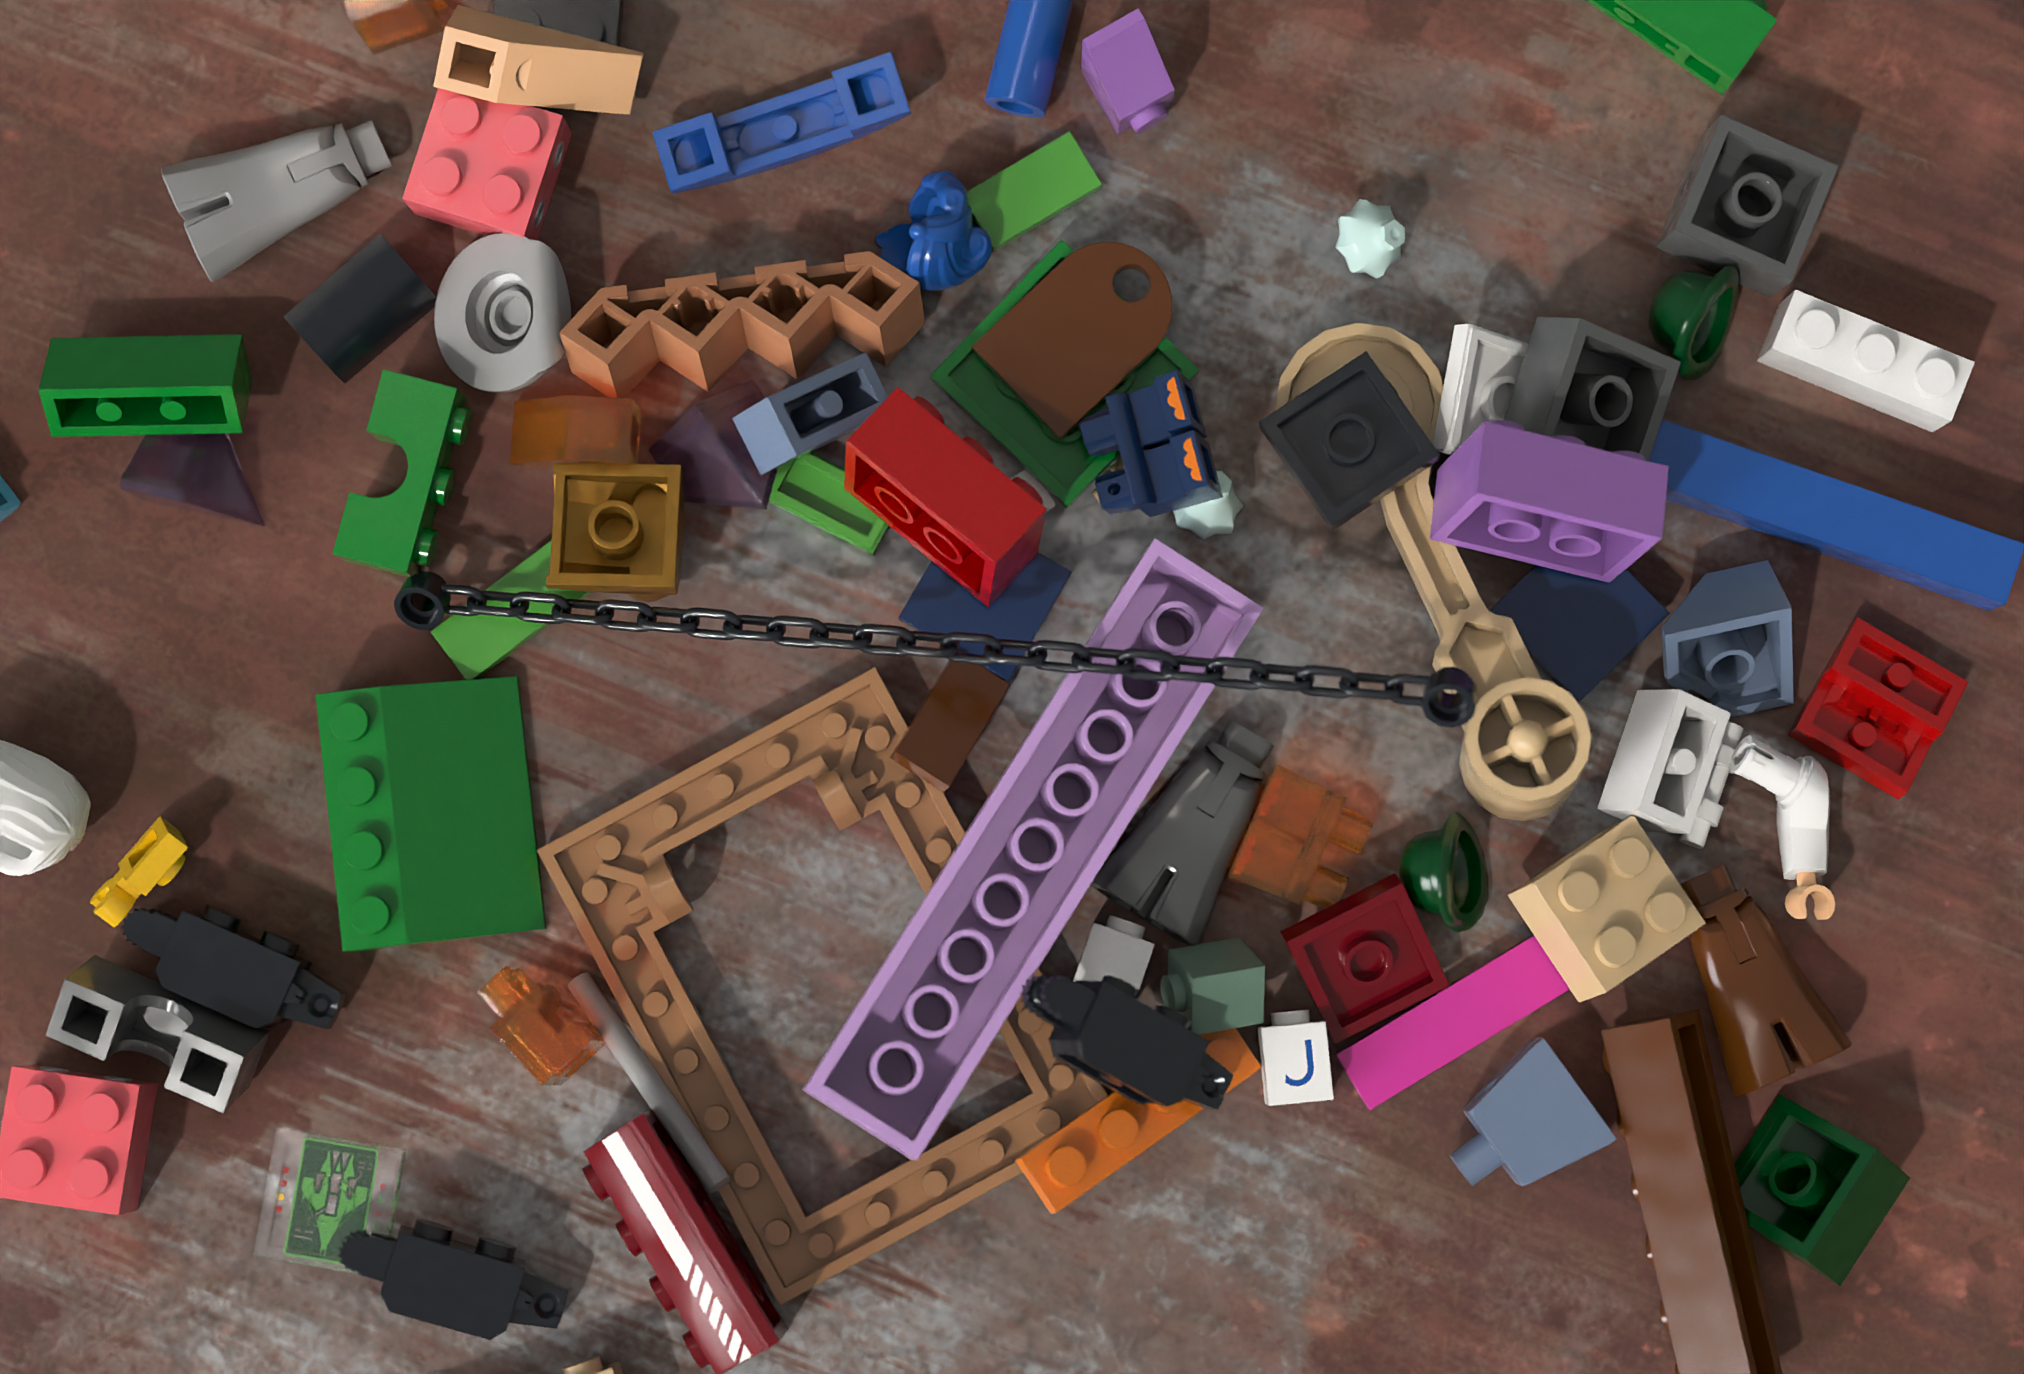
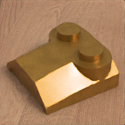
M553 462L554 509L550 568L548 575H546L547 588L626 593L637 600L645 602L661 600L668 595H677L682 568L684 529V476L681 465Z

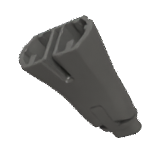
M1232 720L1228 722L1217 742L1209 740L1204 746L1207 750L1202 748L1180 770L1149 811L1109 854L1090 884L1102 895L1188 946H1195L1202 941L1228 868L1256 805L1262 785L1260 782H1263L1266 776L1260 768L1273 748L1271 743Z

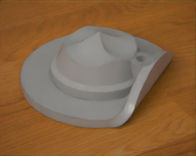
M506 233L488 235L467 246L447 269L440 284L435 303V332L440 351L446 363L461 380L485 391L511 392L535 382L564 356L566 350L563 347L559 332L571 320L570 295L559 258L546 244L528 237Z

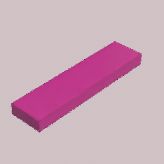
M1533 934L1450 984V986L1440 990L1339 1051L1335 1056L1367 1109L1371 1110L1570 989Z

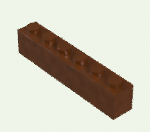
M1699 1009L1631 1021L1601 1030L1604 1042L1602 1061L1607 1074L1612 1078L1618 1104L1616 1114L1617 1126L1620 1135L1627 1143L1633 1169L1631 1188L1636 1201L1641 1204L1647 1231L1645 1242L1646 1254L1649 1262L1656 1270L1662 1296L1660 1315L1663 1325L1670 1332L1676 1358L1675 1374H1783Z

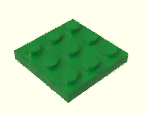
M1061 239L933 371L930 379L1068 509L1095 481V478L1099 477L1120 455V451L1118 450L1097 458L1092 457L1084 445L1079 424L1065 438L1059 441L972 351V346L1066 257L1075 252ZM1114 289L1116 295H1117L1119 298H1121L1122 300L1126 301V300ZM1165 337L1158 349L1111 394H1129L1154 384L1153 378L1174 370L1181 372L1191 382L1199 373V369ZM1106 399L1102 403H1100L1087 417L1101 410L1107 409L1108 405Z

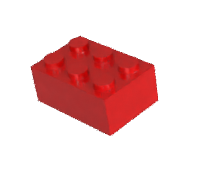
M897 387L846 440L844 489L988 608L1038 554L1047 510L1042 505L1043 500L1040 494L1025 480L1019 477H1014L1011 480L995 467L992 456L978 441L968 436L961 439L944 425V418L941 413L926 399L920 396L912 399Z

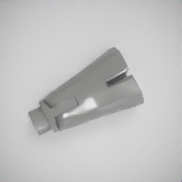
M372 120L349 130H345L342 123L336 124L335 129L333 126L312 128L262 144L162 166L161 173L178 213L185 220L183 225L196 256L209 280L215 282L295 229L347 200L361 189L358 181L362 187L369 185L367 176L392 165Z

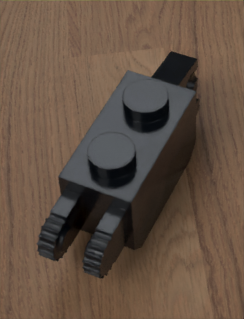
M206 904L202 914L195 911H182L179 918L169 913L162 914V910L155 911V909L146 910V908H141L140 910L134 909L133 913H127V919H123L125 924L121 928L124 929L123 935L127 936L126 941H131L132 945L139 944L140 949L161 957L156 967V973L163 988L253 1028H270L286 1022L287 1019L324 1029H331L344 1005L347 993L310 970L312 962L296 956L300 947L298 943L267 930H264L261 939L238 930L242 921L241 918L214 906Z
M1039 975L1032 976L1031 980H1026V985H1022L1023 991L1020 994L1023 997L1021 1002H1024V1008H1028L1029 1013H1036V1017L1054 1026L1048 1039L1054 1058L1136 1104L1151 1103L1168 1107L1178 1102L1186 1101L1205 1109H1219L1224 1100V1094L1231 1084L1233 1074L1205 1052L1210 1041L1189 1030L1192 1021L1185 1015L1161 1005H1156L1155 1009H1152L1137 1000L1140 991L1136 987L1109 975H1104L1102 981H1071V978H1065L1061 975L1050 977Z
M417 1219L414 1228L401 1225L397 1238L375 1231L368 1233L366 1229L360 1231L357 1228V1231L353 1232L351 1230L348 1236H344L345 1240L341 1242L342 1246L339 1247L341 1253L338 1254V1257L341 1258L340 1264L345 1265V1270L350 1269L351 1273L358 1271L361 1276L383 1282L380 1297L388 1312L491 1340L507 1330L508 1323L557 1329L567 1300L568 1288L526 1270L525 1260L514 1257L516 1252L515 1246L486 1237H479L477 1246L452 1239L454 1229L428 1220Z

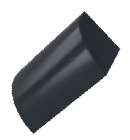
M380 234L290 310L284 318L345 384L435 307L437 297L383 235Z

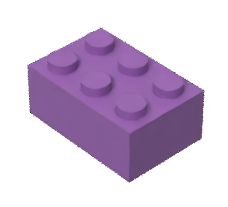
M1484 421L1437 470L1430 539L1610 583L1662 539L1669 466L1646 461L1643 455L1632 451L1609 452L1585 446L1582 440L1572 436L1548 437L1524 431L1523 426L1512 421Z

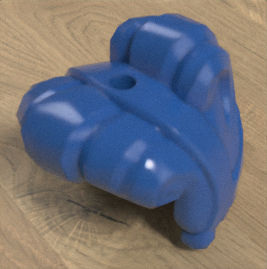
M937 170L923 176L921 185L917 188L909 202L908 214L912 219L911 223L895 225L888 229L887 232H881L875 236L876 246L882 248L880 258L918 281L921 291L944 290L964 283L985 267L992 251L991 238L988 233L981 228L972 226V208L968 205L965 187L956 178V175L947 170Z

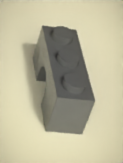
M94 955L65 978L46 1036L103 1061L119 1051H135L153 1056L170 1068L164 1085L165 1088L224 1113L250 1087L270 1031L246 1025L167 990L154 980Z

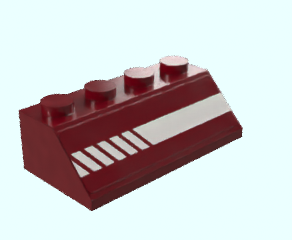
M652 1110L642 1113L583 1151L590 1164L582 1168L588 1183L601 1201L611 1197L623 1218L616 1223V1228L622 1240L633 1256L636 1257L641 1253L645 1254L656 1273L655 1276L649 1279L652 1290L668 1313L676 1308L689 1328V1331L683 1334L682 1338L700 1368L710 1364L716 1374H723L781 1341L789 1328L696 1173Z

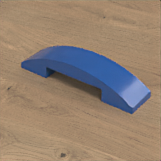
M892 52L832 71L833 78L718 117L710 112L653 131V137L670 191L672 193H679L717 185L794 163L864 137L912 114Z

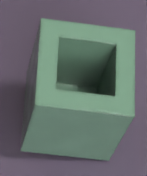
M1240 937L1168 949V975H1164L1161 979L1163 1004L1165 1007L1188 1017L1192 1021L1189 1030L1200 1035L1264 1023L1265 965Z

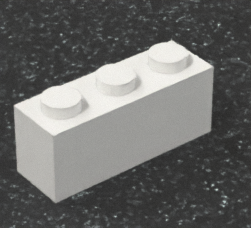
M1796 289L1779 304L1757 358V362L1930 432H1934L1952 421L1975 363Z

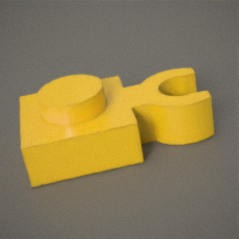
M159 816L118 863L120 870L113 878L105 882L91 898L90 903L96 907L93 910L94 913L115 928L129 913L136 899L141 894L146 897L156 884L160 886L168 884L180 871L186 858L183 853L188 846L180 831Z

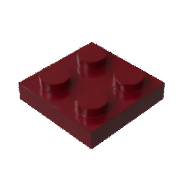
M1396 873L1280 931L1322 1021L1326 1022V1029L1335 1044L1450 986L1406 889Z

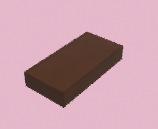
M948 660L890 758L944 792L950 787L1010 684L979 664L958 663Z

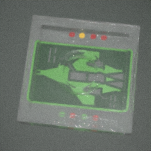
M283 1127L277 1128L253 1256L351 1273L350 1269L345 1270L344 1264H340L341 1258L338 1257V1254L341 1253L339 1247L342 1246L341 1242L345 1240V1235L348 1236L351 1230L353 1232L357 1231V1228L360 1231L366 1229L368 1233L375 1231L391 1236L407 1149Z

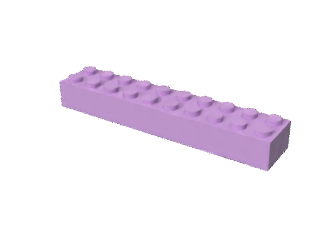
M1155 538L1143 552L1084 646L1117 650L1129 648L1170 652L1173 655L1211 659L1222 656L1233 657L1264 608ZM1092 657L1091 663L1116 665V659ZM1135 658V670L1161 672L1160 664L1162 660ZM1180 665V671L1205 673V667ZM1085 671L1081 673H1067L802 1090L907 1158L918 1160L1021 996L1020 993L1023 991L1022 985H1026V980H1031L1215 685L1178 680L1167 682L1137 680L1123 675Z

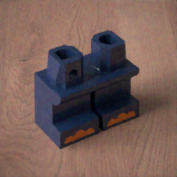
M1178 370L1153 378V385L1132 393H1116L1105 396L1108 408L1079 422L1084 445L1092 457L1097 458L1118 450L1121 454L1124 469L1095 478L1100 505L1109 514L1140 509L1149 517L1223 497L1209 443L1203 439L1207 435L1193 384Z

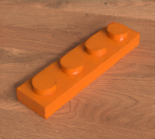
M1236 1028L1199 1035L1210 1041L1205 1052L1233 1074L1231 1084L1225 1094L1262 1068ZM1113 1091L1015 1159V1161L1049 1212L1054 1214L1204 1108L1186 1101H1181L1168 1107L1151 1103L1141 1105Z

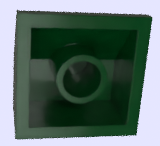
M1782 1095L1778 1096L1734 1164L1749 1229L1839 1286L1842 1285L1911 1178L1876 1148Z

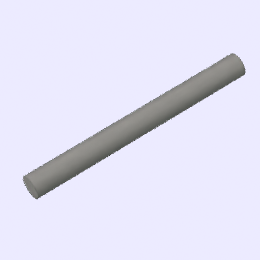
M588 972L575 977L568 984L567 988L709 1193L722 1188L729 1182L730 1176Z

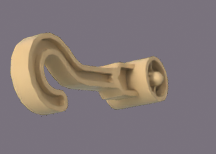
M1354 323L1325 330L1297 350L1280 377L1275 411L1367 351L1433 444L1443 391L1440 371L1420 344L1391 327ZM1433 464L1380 500L1387 528L1440 639L1432 663L1435 672L1444 667H1457L1464 670L1476 684L1477 699L1475 713L1467 723L1461 725L1465 734L1459 765L1464 785L1479 806L1499 818L1527 821L1544 817L1566 802L1587 764L1592 736L1586 713L1571 693L1551 681L1541 679L1512 618L1496 615L1488 611L1457 547L1430 539L1434 500L1429 487V478L1434 466ZM1445 690L1447 693H1457V691Z

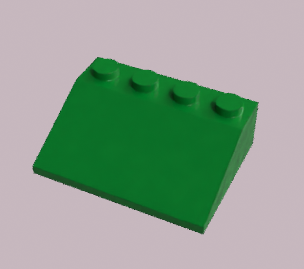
M519 677L379 686L315 694L343 952H362L547 929Z

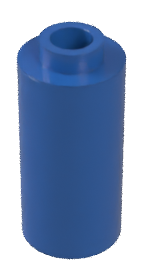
M1009 0L984 99L988 105L1000 111L1023 117L1041 118L1046 115L1074 0Z

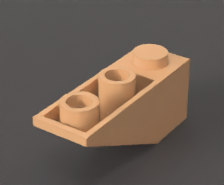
M457 5L445 26L433 87L495 103L630 115L644 53Z

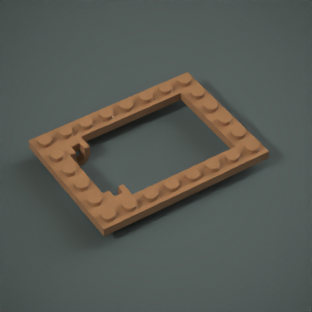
M876 667L537 850L646 1057L730 1176L729 1182L720 1188L718 1192L779 1306L1023 1173L1015 1159L1107 1096L1102 1084L1053 1057L1048 1039L1054 1026L1036 1017V1013H1029V1009L1024 1008V1002H1021L1023 998L1021 995L999 1031L1032 1093L924 1151L918 1160L910 1159L809 1215L805 1213L655 931L694 910L687 895L683 894L672 875L674 870L665 855L809 777L812 778L819 795L840 831L880 810L924 893L927 894L965 832L942 791L890 758L908 726ZM1039 968L1036 970L1033 976L1042 975Z

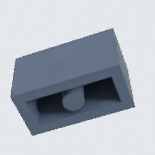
M864 352L766 397L732 419L760 475H763L857 430L888 398V395L867 353Z

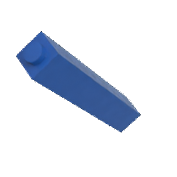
M1663 419L1649 458V462L1669 466L1666 500L1988 611L2006 605L2024 551V543Z

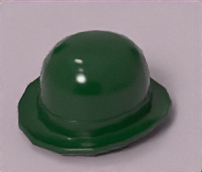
M1735 265L1725 266L1716 276L1696 271L1675 273L1660 286L1653 298L1649 311V330L1655 342L1661 348L1673 354L1674 359L1681 362L1678 375L1683 380H1696L1712 369L1723 350L1730 331L1738 293L1739 275Z
M1454 812L1448 814L1442 829L1415 835L1406 844L1399 862V878L1415 908L1425 913L1442 915L1447 927L1455 932L1470 930L1484 913L1488 899V871L1484 852L1475 831L1462 815Z

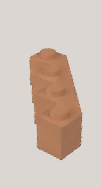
M865 251L844 254L845 262L807 267L806 260L757 266L754 267L755 274L718 279L716 272L665 279L664 287L628 291L627 285L605 287L597 291L559 334L563 347L566 350L565 353L571 372L618 404L630 394L659 361H662L709 392L748 348L798 380L836 336L861 352H866L869 357L887 367L925 325L920 283L874 253Z

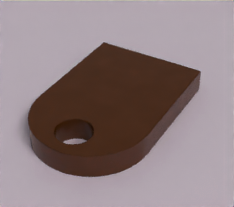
M1118 242L1093 243L1076 250L1066 257L972 346V351L1037 419L1061 441L1080 421L1084 420L1106 399L1105 396L1110 395L1161 345L1167 334L1172 316L1171 289L1161 268L1143 251ZM1127 269H1135L1142 272L1150 284L1148 294L1136 302L1122 300L1113 289L1114 278L1120 272Z

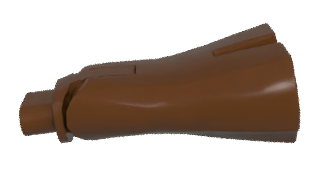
M1725 864L1680 884L1706 923L1691 933L1689 940L1711 1008L1725 1067L1735 1097L1765 1087L1795 1073V1069L1809 1067L1851 1047L1852 1042L1804 976L1766 913L1752 896H1747L1749 892L1746 887L1739 890L1736 889Z

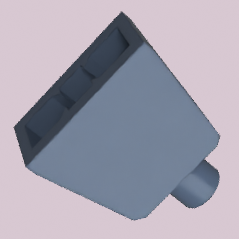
M1534 1037L1464 1107L1463 1112L1479 1134L1456 1149L1449 1156L1471 1186L1477 1184L1501 1165L1516 1184L1525 1186L1611 1144L1617 1138L1546 1040Z

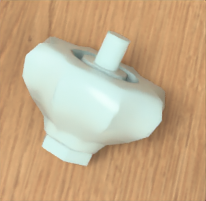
M1359 199L1350 212L1340 216L1338 219L1340 234L1336 249L1345 257L1350 272H1365L1378 279L1385 274L1391 264L1401 259V245L1405 243V227L1395 220L1390 206L1375 205L1368 200Z
M1216 471L1223 494L1222 498L1173 511L1177 527L1192 531L1201 540L1214 534H1231L1235 518L1243 508V504L1234 493L1232 481L1222 471Z

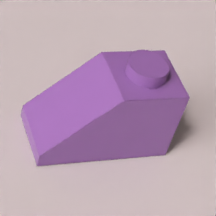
M1139 8L1082 40L1081 73L1117 135L1124 133L1132 127L1136 134L1143 133L1168 117L1169 114L1166 108L1170 107L1173 103L1175 89L1146 20Z

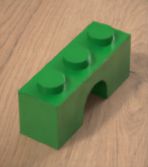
M383 369L366 431L377 440L399 445L404 449L408 459L407 476L403 484L395 492L385 497L372 498L349 492L332 554L346 562L404 577L418 574L421 566L429 567L431 565L439 535L438 530L431 529L438 505H447L455 480V470L448 468L454 443L463 445L471 422L472 410L465 407L467 398L457 388Z

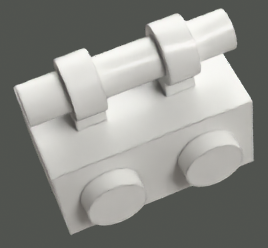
M1680 689L1637 690L1597 809L1621 820L1634 815L1643 830L1648 832L1680 833V842L1703 849L1710 827L1718 826L1724 808L1718 803L1728 773L1733 774L1729 769V765L1735 761L1731 758L1739 744L1743 728L1735 723L1728 722L1731 713Z

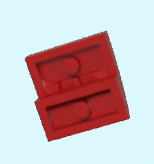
M1857 617L1828 661L1799 712L1788 736L1899 800L1908 793L1933 741L1944 732L1968 681Z

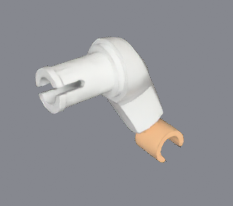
M1748 735L1736 747L1731 758L1735 761L1730 763L1729 769L1731 772L1752 780L1776 794L1777 832L1784 879L1797 880V886L1791 889L1786 896V911L1795 919H1805L1807 916L1805 902L1810 894L1814 899L1815 917L1818 920H1826L1834 913L1835 899L1828 888L1817 884L1816 878L1824 876L1828 868L1830 789L1827 773L1822 765L1812 756H1800L1793 759L1759 741L1754 736Z

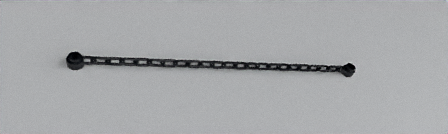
M429 571L420 572L408 577L402 584L394 601V608L398 617L408 626L420 630H429L437 627L442 622L445 614L460 616L489 615L516 617L526 622L545 624L574 623L601 625L607 629L619 631L687 633L692 637L714 640L744 639L772 641L781 646L809 649L828 647L860 650L863 653L904 657L913 655L947 658L953 662L993 665L998 663L1034 666L1044 671L1081 673L1085 671L1123 675L1137 680L1159 682L1178 680L1211 683L1222 688L1243 690L1264 688L1300 691L1305 695L1343 699L1352 696L1391 700L1402 705L1422 706L1425 716L1431 722L1449 728L1464 725L1473 717L1477 699L1476 684L1464 670L1457 667L1441 668L1431 676L1406 673L1391 676L1352 672L1342 667L1320 665L1299 667L1263 664L1254 659L1224 656L1213 659L1181 656L1160 650L1138 648L1117 650L1085 647L1074 642L1052 640L1032 642L997 639L991 635L950 632L946 634L909 631L904 627L881 624H862L859 626L823 623L814 618L785 615L775 617L736 615L731 611L721 609L650 607L646 603L635 601L565 599L556 594L528 591L518 593L480 591L471 586L447 584L440 575ZM450 594L470 596L467 599V607L450 605ZM487 600L510 602V608L487 606ZM529 601L553 603L552 615L526 612L529 609ZM571 608L595 610V616L571 614ZM614 609L639 611L637 623L612 620L615 613ZM657 616L680 618V624L657 622ZM700 617L724 619L723 631L697 628L700 625ZM743 624L766 626V632L742 630ZM786 625L812 628L809 631V639L784 637ZM829 632L853 634V640L829 638ZM872 633L899 636L896 639V647L870 645L873 640ZM916 640L939 642L940 648L916 646ZM960 642L986 644L983 649L984 655L957 653L960 649ZM1004 649L1028 651L1027 656L1003 654ZM1047 650L1074 652L1071 657L1072 664L1045 661L1048 657ZM1092 657L1116 659V665L1091 663ZM1135 658L1162 660L1160 664L1161 672L1135 670ZM1180 665L1205 667V673L1180 671ZM1224 666L1251 669L1249 673L1250 680L1223 678L1225 674ZM1269 674L1294 676V682L1269 679ZM1314 675L1341 677L1339 681L1340 689L1312 686L1315 681ZM1359 682L1385 684L1384 690L1359 688ZM1404 683L1425 685L1423 697L1402 695L1405 690ZM1443 690L1457 691V693H1447Z

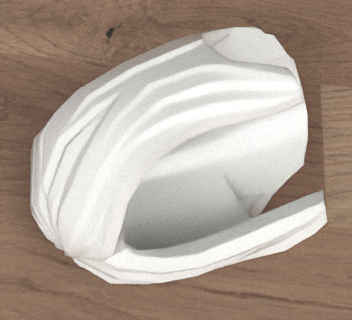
M0 740V872L14 876L29 875L57 864L65 858L68 851H73L81 843L83 836H85L91 802L87 792L74 775L46 757Z

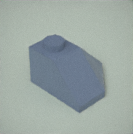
M1761 561L1705 574L1661 627L1663 669L1667 684L1686 693L1692 690L1708 698L1712 705L1731 713L1730 717L1794 704L1792 607L1769 561Z

